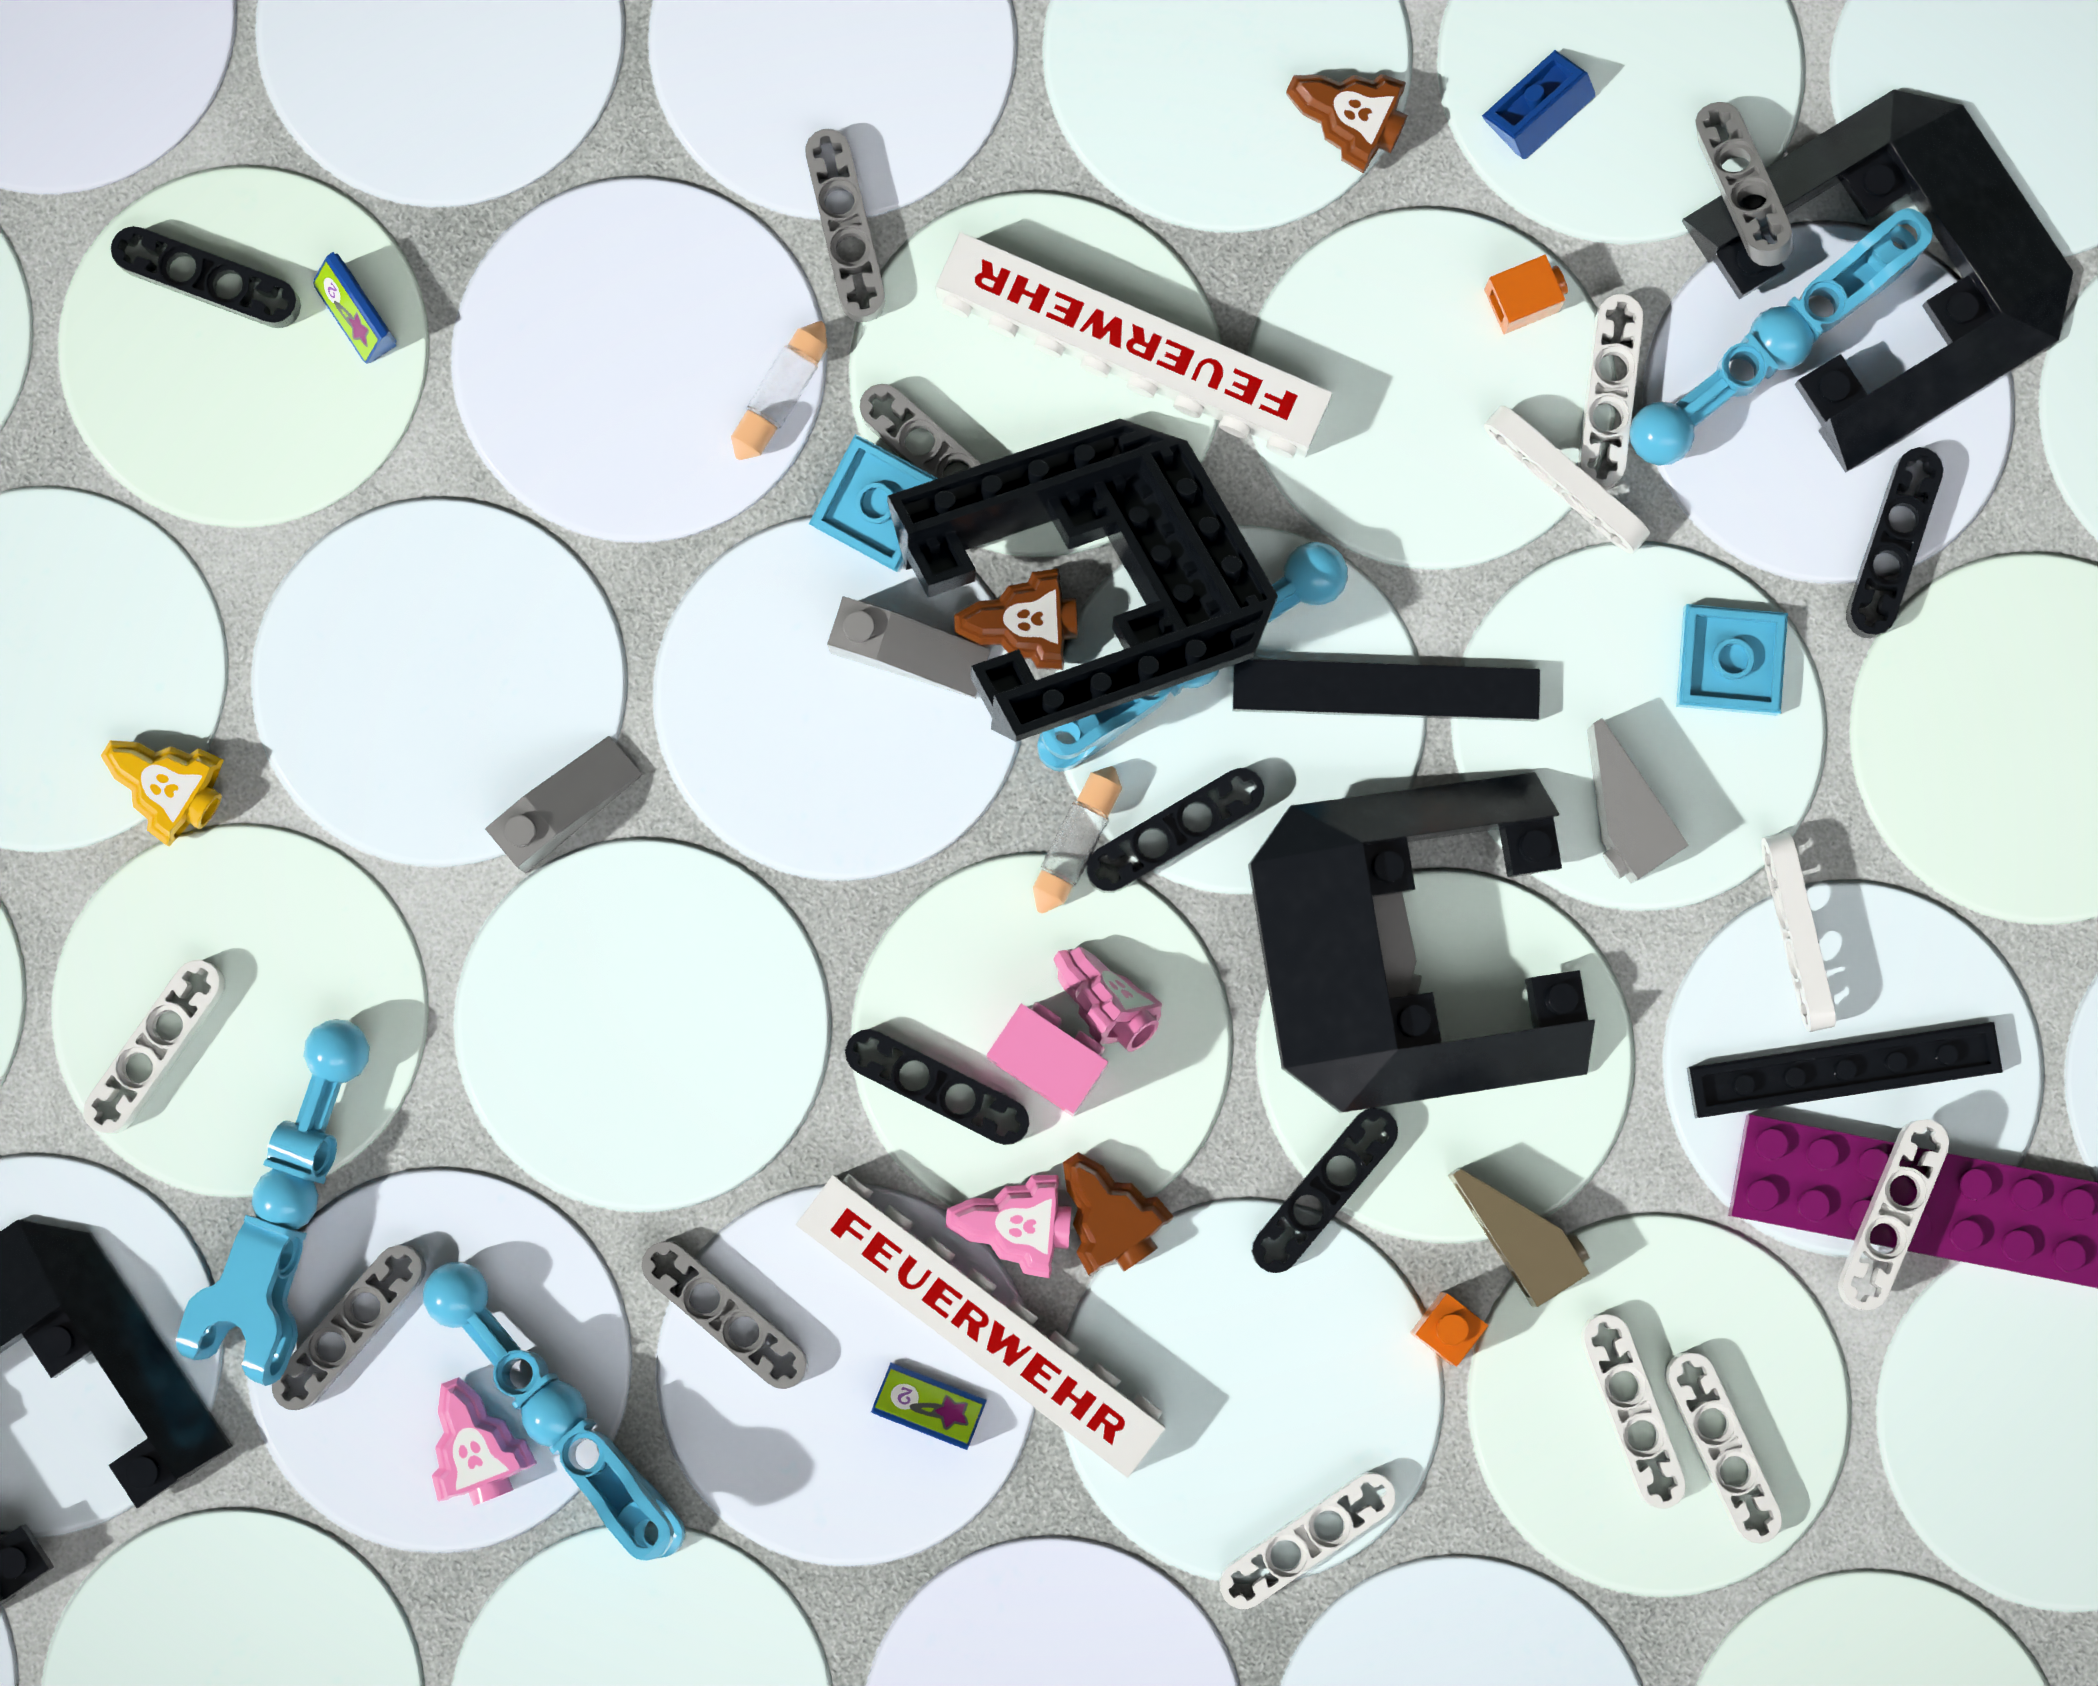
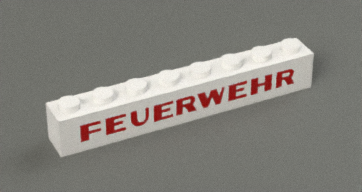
M959 232L935 285L936 297L943 301L941 306L956 316L969 318L972 313L988 320L987 326L1000 335L1015 338L1018 333L1035 341L1033 346L1044 354L1055 358H1061L1063 353L1080 360V367L1095 376L1108 378L1110 373L1128 381L1126 387L1141 396L1154 398L1155 394H1159L1173 400V407L1179 412L1193 418H1200L1202 413L1221 421L1219 427L1225 432L1244 439L1247 438L1248 434L1267 441V449L1285 458L1293 459L1295 454L1306 457L1333 392L962 232Z
M848 1174L843 1181L832 1175L795 1226L1129 1479L1166 1429L1158 1421L1163 1412L1139 1393L1133 1401L1116 1389L1121 1380L1098 1362L1089 1369L1074 1356L1080 1349L1056 1330L1048 1338L1033 1326L1038 1317L1018 1301L1013 1299L1009 1306H1006L994 1297L992 1292L997 1286L973 1267L965 1275L950 1263L955 1254L931 1236L926 1243H923L909 1232L914 1223L897 1209L889 1205L885 1212L869 1202L868 1198L872 1195L873 1191L852 1175Z

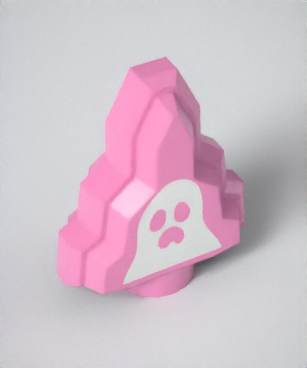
M1082 947L1057 952L1053 960L1058 969V980L1063 989L1079 1005L1078 1014L1088 1024L1090 1035L1098 1043L1111 1044L1119 1042L1128 1052H1133L1150 1040L1159 1025L1158 1021L1161 1018L1162 1003L1151 993L1141 991L1128 978L1110 971L1095 955Z
M1031 1175L1026 1185L1005 1186L994 1199L971 1198L947 1208L945 1227L969 1242L990 1244L999 1259L1019 1263L1024 1274L1050 1278L1055 1248L1068 1249L1072 1207L1058 1205V1175Z
M461 1377L441 1384L438 1415L444 1433L435 1446L439 1468L432 1474L437 1500L439 1502L445 1501L452 1497L469 1493L472 1504L475 1506L513 1491L509 1477L537 1464L526 1440L514 1438L505 1420L489 1416L481 1396Z

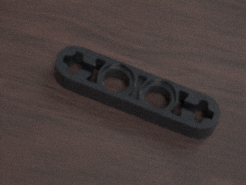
M131 226L124 228L112 240L110 249L112 258L124 272L136 278L272 328L288 327L295 322L300 314L301 303L299 296L290 284L282 279L141 227ZM142 240L141 245L150 254L159 257L158 265L156 266L151 260L141 256H136L133 263H131V258L125 253L126 247L128 245L136 247L139 241ZM178 257H191L195 260L196 264L193 276L187 281L173 280L169 272L172 262ZM229 273L239 275L243 282L240 293L231 299L219 297L216 291L218 280ZM254 289L261 295L274 299L278 296L279 292H282V298L288 303V306L285 310L277 308L274 314L270 315V309L267 305L253 298ZM251 301V307L247 308L246 306Z
M1917 447L1910 449L1897 460L1893 467L1846 610L1848 627L1853 633L1862 638L1871 639L1880 636L1891 628L1896 620L1943 477L1941 459L1928 448ZM1917 460L1924 463L1923 471L1930 474V478H1924L1918 483L1914 496L1897 495V489L1902 493L1909 489L1913 478V473L1906 470V466L1911 467ZM1915 497H1923L1924 501L1922 502ZM1905 506L1914 513L1916 523L1911 532H1898L1890 525L1889 513L1893 507ZM1888 553L1895 556L1899 561L1900 573L1896 579L1883 580L1875 573L1873 563L1878 554ZM1866 583L1876 590L1893 592L1892 598L1886 593L1880 597L1876 612L1883 616V620H1877L1871 627L1864 624L1866 616L1859 613V608L1868 606L1875 593L1873 589H1865Z
M1247 768L1231 770L1101 846L1091 854L1087 862V877L1090 884L1096 890L1103 893L1121 891L1252 814L1260 806L1264 797L1262 779L1256 772ZM1238 779L1242 785L1251 782L1255 788L1249 795L1251 803L1244 805L1239 799L1226 805L1224 809L1231 816L1222 820L1218 805L1207 794L1216 790L1220 800L1232 792L1231 781ZM1202 804L1210 810L1212 823L1205 831L1193 832L1184 825L1182 816L1184 810L1189 805ZM1151 829L1161 831L1168 840L1167 851L1157 858L1145 856L1138 846L1140 836L1145 831ZM1129 842L1133 857L1143 868L1134 872L1130 862L1118 870L1120 878L1118 882L1112 883L1108 877L1099 880L1095 874L1101 869L1099 859L1107 856L1111 862L1117 861L1126 855V852L1119 846Z
M871 1029L860 1030L848 1040L845 1049L846 1060L849 1066L858 1074L995 1143L1013 1145L1021 1141L1027 1134L1030 1125L1029 1115L1024 1106L1016 1100L879 1031ZM871 1038L879 1041L877 1050L889 1058H892L894 1048L903 1052V1055L893 1065L890 1080L880 1077V1074L885 1071L886 1067L875 1061H870L867 1067L859 1065L861 1056L855 1052V1047L858 1043L867 1045ZM911 1061L922 1062L929 1070L930 1077L927 1085L917 1091L906 1089L900 1081L901 1069ZM956 1084L968 1085L975 1093L976 1100L973 1108L964 1114L953 1113L946 1105V1094ZM985 1094L995 1098V1101L989 1106L990 1109L1002 1114L1007 1111L1008 1107L1017 1111L1015 1120L1021 1124L1017 1133L1009 1130L1005 1137L999 1136L996 1133L998 1125L986 1117L983 1118L982 1127L972 1123V1120L982 1109Z
M1370 1108L1360 1112L1258 1232L1252 1242V1257L1259 1268L1270 1273H1281L1291 1268L1393 1147L1398 1136L1396 1120L1389 1112L1380 1108ZM1380 1118L1386 1123L1382 1132L1387 1136V1139L1384 1143L1374 1140L1366 1147L1363 1152L1371 1155L1372 1159L1365 1165L1361 1157L1355 1151L1344 1147L1343 1143L1350 1137L1354 1145H1357L1366 1133L1365 1129L1361 1126L1362 1122L1365 1119L1375 1122ZM1335 1156H1346L1355 1165V1177L1348 1185L1338 1186L1328 1179L1326 1173L1327 1165ZM1304 1195L1316 1197L1321 1202L1323 1208L1320 1220L1310 1226L1299 1223L1293 1213L1296 1200ZM1284 1216L1289 1225L1298 1232L1306 1234V1238L1299 1245L1296 1238L1292 1236L1283 1248L1285 1253L1288 1254L1287 1259L1283 1263L1280 1260L1274 1259L1269 1264L1262 1258L1266 1253V1249L1261 1244L1267 1237L1275 1241L1283 1234L1286 1229L1277 1226V1222Z

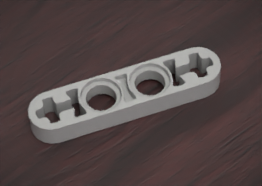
M1726 102L1710 103L1697 113L1695 119L1698 143L1748 256L1753 262L1762 266L1779 265L1790 257L1794 248L1791 224L1738 109ZM1721 124L1724 129H1727L1728 140L1721 143L1717 129L1712 126ZM1741 157L1749 161V165L1738 172H1729L1722 168V165L1731 158ZM1748 195H1761L1766 199V202L1757 209L1749 210L1739 206L1742 198ZM1767 224L1772 239L1774 241L1777 240L1776 243L1768 245L1767 241L1762 239L1761 226Z
M821 129L808 139L805 146V156L841 307L851 320L870 322L883 312L885 292L850 145L846 137L839 131ZM831 143L833 150H842L841 153L835 155L838 175L842 176L848 172L850 174L849 177L842 176L829 179L824 159L814 157L822 153L821 145ZM819 179H828L821 184L818 182ZM843 189L853 195L854 204L848 212L835 214L827 209L825 205L826 198L834 190ZM847 237H856L864 243L866 250L860 260L846 262L837 255L838 244ZM868 268H872V273H862L867 293H876L877 296L869 299V308L860 309L857 302L848 301V299L856 296L852 275L844 280L841 278V275L859 274Z
M877 384L871 386L863 393L859 405L863 422L904 460L938 478H942L945 468L954 462H963L969 468L981 465L977 459L898 389L888 384ZM888 398L894 400L891 404L892 412L902 422L907 413L913 416V418L902 424L895 438L889 434L896 428L895 424L884 415L879 416L877 419L872 417L874 408L871 402L874 399L880 402H884ZM919 428L931 432L935 439L931 451L923 455L911 453L905 445L908 434Z
M667 1241L653 1244L647 1249L642 1258L641 1267L648 1282L761 1379L778 1389L794 1387L803 1380L808 1366L806 1354L686 1249L675 1242ZM674 1252L678 1256L674 1265L684 1275H688L691 1266L699 1272V1275L686 1283L680 1297L672 1290V1288L680 1284L676 1278L670 1274H664L659 1278L654 1273L658 1264L653 1258L657 1253L666 1256ZM701 1283H709L715 1286L720 1295L717 1308L710 1313H700L695 1310L691 1303V1293ZM742 1316L753 1319L759 1328L758 1339L748 1347H741L735 1344L730 1336V1327L733 1321ZM769 1333L778 1340L777 1343L770 1346L775 1353L784 1356L791 1352L796 1357L792 1366L797 1373L793 1378L787 1374L779 1379L774 1377L772 1371L776 1365L765 1354L762 1355L759 1364L751 1358L753 1353L764 1346Z
M396 1245L387 1248L377 1257L292 1354L283 1376L272 1384L273 1397L280 1406L287 1410L297 1411L311 1407L321 1398L423 1280L426 1264L424 1257L418 1250L411 1246ZM409 1256L412 1262L409 1264L408 1269L413 1275L409 1280L404 1277L398 1278L391 1284L388 1289L397 1293V1296L391 1301L384 1289L371 1284L370 1281L376 1275L379 1282H385L394 1270L393 1266L389 1263L391 1258L404 1259ZM365 1292L376 1296L380 1303L379 1315L369 1323L359 1321L354 1316L352 1310L356 1297ZM328 1332H336L345 1341V1353L337 1362L324 1360L318 1351V1343L321 1337ZM307 1354L314 1366L326 1371L328 1374L322 1379L319 1373H314L304 1385L306 1391L309 1392L307 1397L299 1395L290 1399L286 1393L290 1390L291 1386L286 1379L289 1375L293 1378L300 1377L308 1370L310 1365L302 1362V1358Z

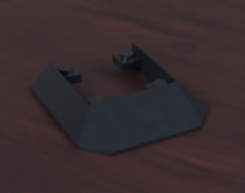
M1893 89L1765 168L1786 215L1841 182L1866 222L1909 196L1919 212L1927 217L1934 235L1963 277L1925 301L1922 305L1946 342V347L1870 394L1866 393L1841 354L1800 378L1794 384L1822 426L1818 432L1845 473L2059 340L2073 270L1964 105ZM1722 195L1682 219L1683 225L1708 263L1714 260L1739 300L1784 272L1785 267L1782 263L1774 266H1762L1752 261L1748 256ZM1748 195L1742 198L1739 206L1749 210L1757 209L1766 202V199L1761 195ZM1767 224L1761 226L1760 229L1763 230L1768 227ZM1761 232V237H1762V239H1765V240H1766V238L1764 237V235H1763L1762 232Z
M1121 418L887 496V503L906 570L913 569L927 597L975 582L976 569L965 550L1052 521L1068 550L1108 537L1145 602V606L1113 616L1112 629L1123 647L1121 651L1035 680L1019 649L971 666L970 678L992 718L991 730L1015 742L1254 658L1277 602L1278 595L1188 441Z
M1535 772L1291 805L1249 862L1248 869L1281 1069L1339 1113L1587 1075L1595 1019L1588 1020L1580 970L1525 979L1533 1029L1441 1043L1433 992L1389 998L1372 897L1415 890L1408 842L1499 829L1507 878L1562 869L1554 817L1560 814Z
M16 1220L0 1231V1354L25 1338L50 1378H57L84 1358L93 1354L148 1437L108 1465L137 1509L143 1507L185 1477L191 1476L233 1447L91 1232L26 1220ZM27 1524L20 1525L0 1539V1606L54 1568Z

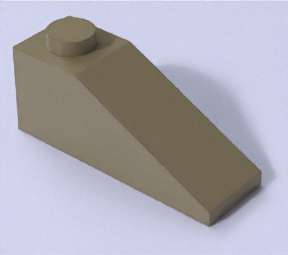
M1456 1169L1447 1175L1531 1306L1539 1307L1590 1274L1584 1265V1262L1589 1260L1590 1257L1581 1241L1573 1232L1566 1236L1561 1228L1462 1169Z

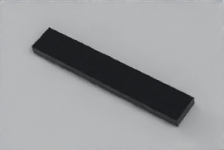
M1248 659L1233 666V712L1537 722L1539 720L1540 669Z
M1994 1022L1687 1068L1695 1119L2003 1073Z

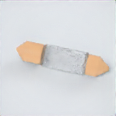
M822 321L798 328L788 345H784L746 406V413L731 435L736 459L744 460L761 456L776 430L782 427L817 371L818 363L828 348L826 328Z
M1109 766L1091 772L1077 800L1072 803L1040 866L1041 872L1032 887L1036 908L1039 913H1046L1065 904L1073 886L1078 884L1087 866V862L1109 822L1108 816L1122 791L1115 767Z

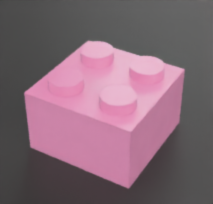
M1035 1002L1031 1009L1021 1003L986 1057L990 1062L1074 1117L1108 1066L1109 1061L1101 1057L1105 1047L1081 1031L1073 1038L1058 1027L1062 1023V1019L1040 1003Z

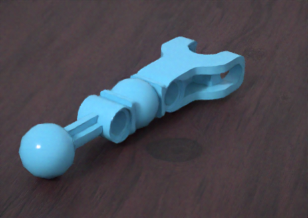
M1910 208L1895 212L1812 281L1799 299L1793 297L1786 306L1771 307L1760 313L1753 321L1750 332L1744 336L1740 343L1730 347L1718 363L1716 371L1675 404L1666 401L1654 402L1641 408L1633 418L1629 430L1630 441L1636 454L1648 463L1658 466L1672 465L1683 459L1690 451L1695 438L1694 427L1731 397L1746 396L1758 387L1764 377L1769 379L1777 370L1792 369L1803 363L1811 353L1813 343L1819 339L1822 333L1835 327L1910 269L1932 239L1933 231L1927 217L1921 212ZM1908 224L1915 228L1918 236L1917 241L1908 230L1898 225ZM1893 242H1896L1899 245H1901L1903 249H1899L1896 246H1894ZM1818 295L1826 297L1833 305V315L1829 317L1815 315L1809 307V298ZM1734 359L1748 361L1754 369V378L1749 381L1735 379L1729 371V362Z
M1308 542L1298 546L1288 556L1284 566V577L1272 584L1278 598L1268 623L1300 602L1309 605H1324L1334 601L1344 591L1348 581V567L1343 555L1333 546L1323 542ZM1219 670L1166 688L1153 696H1144L1042 732L1037 743L1039 758L1048 768L1054 771L1064 772L1070 770L1158 709L1166 701L1170 692L1173 696H1177L1183 688H1199L1209 684L1218 675ZM1062 732L1070 733L1076 742L1072 744L1062 743L1056 738V735Z
M334 1019L325 1021L313 1028L305 1040L303 1057L312 1073V1077L296 1123L289 1120L281 1122L270 1138L267 1159H265L263 1165L273 1169L262 1175L253 1188L252 1207L256 1217L245 1215V1222L238 1231L220 1280L212 1286L203 1288L188 1301L177 1335L176 1346L180 1354L192 1360H202L216 1354L228 1331L238 1326L246 1340L242 1363L244 1373L250 1380L264 1386L277 1382L283 1376L298 1338L295 1317L289 1310L287 1298L302 1254L303 1240H305L307 1233L298 1229L309 1223L317 1210L319 1194L314 1182L325 1184V1177L333 1165L337 1152L336 1138L325 1133L342 1083H346L361 1075L369 1061L370 1046L364 1033L358 1026L348 1020Z
M462 1262L446 1263L435 1269L426 1280L423 1290L424 1306L428 1314L440 1325L450 1328L462 1327L494 1365L493 1377L497 1388L505 1395L516 1399L512 1405L515 1409L521 1410L522 1424L528 1436L538 1444L550 1447L549 1450L553 1455H560V1462L565 1471L592 1503L605 1526L631 1556L639 1560L648 1561L668 1557L676 1553L682 1546L686 1533L685 1526L680 1517L653 1485L635 1469L610 1438L592 1429L596 1423L593 1419L587 1418L586 1403L581 1393L571 1384L558 1381L559 1378L556 1374L549 1373L545 1360L538 1354L521 1350L487 1309L488 1287L482 1274L472 1265ZM524 1359L532 1367L533 1376L531 1382L526 1387L518 1389L510 1380V1371L517 1361ZM585 1439L592 1440L599 1449L598 1461L590 1469L583 1468L576 1460L577 1446ZM649 1521H652L658 1528V1539L655 1544L650 1542L645 1534V1527Z

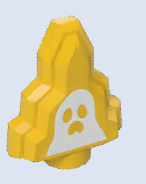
M110 740L100 755L114 779L132 791L133 807L148 819L147 831L168 847L184 832L189 824L197 829H202L219 807L222 794L213 789V786L224 760L200 748L190 754L172 746L155 752L138 742Z

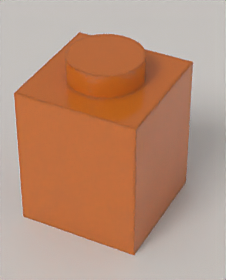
M1546 254L1489 277L1484 291L1505 335L1560 312L1565 302L1564 295L1568 293V287L1560 268L1557 265L1551 267Z
M1441 1292L1410 1333L1447 1363L1457 1367L1489 1325L1451 1295Z

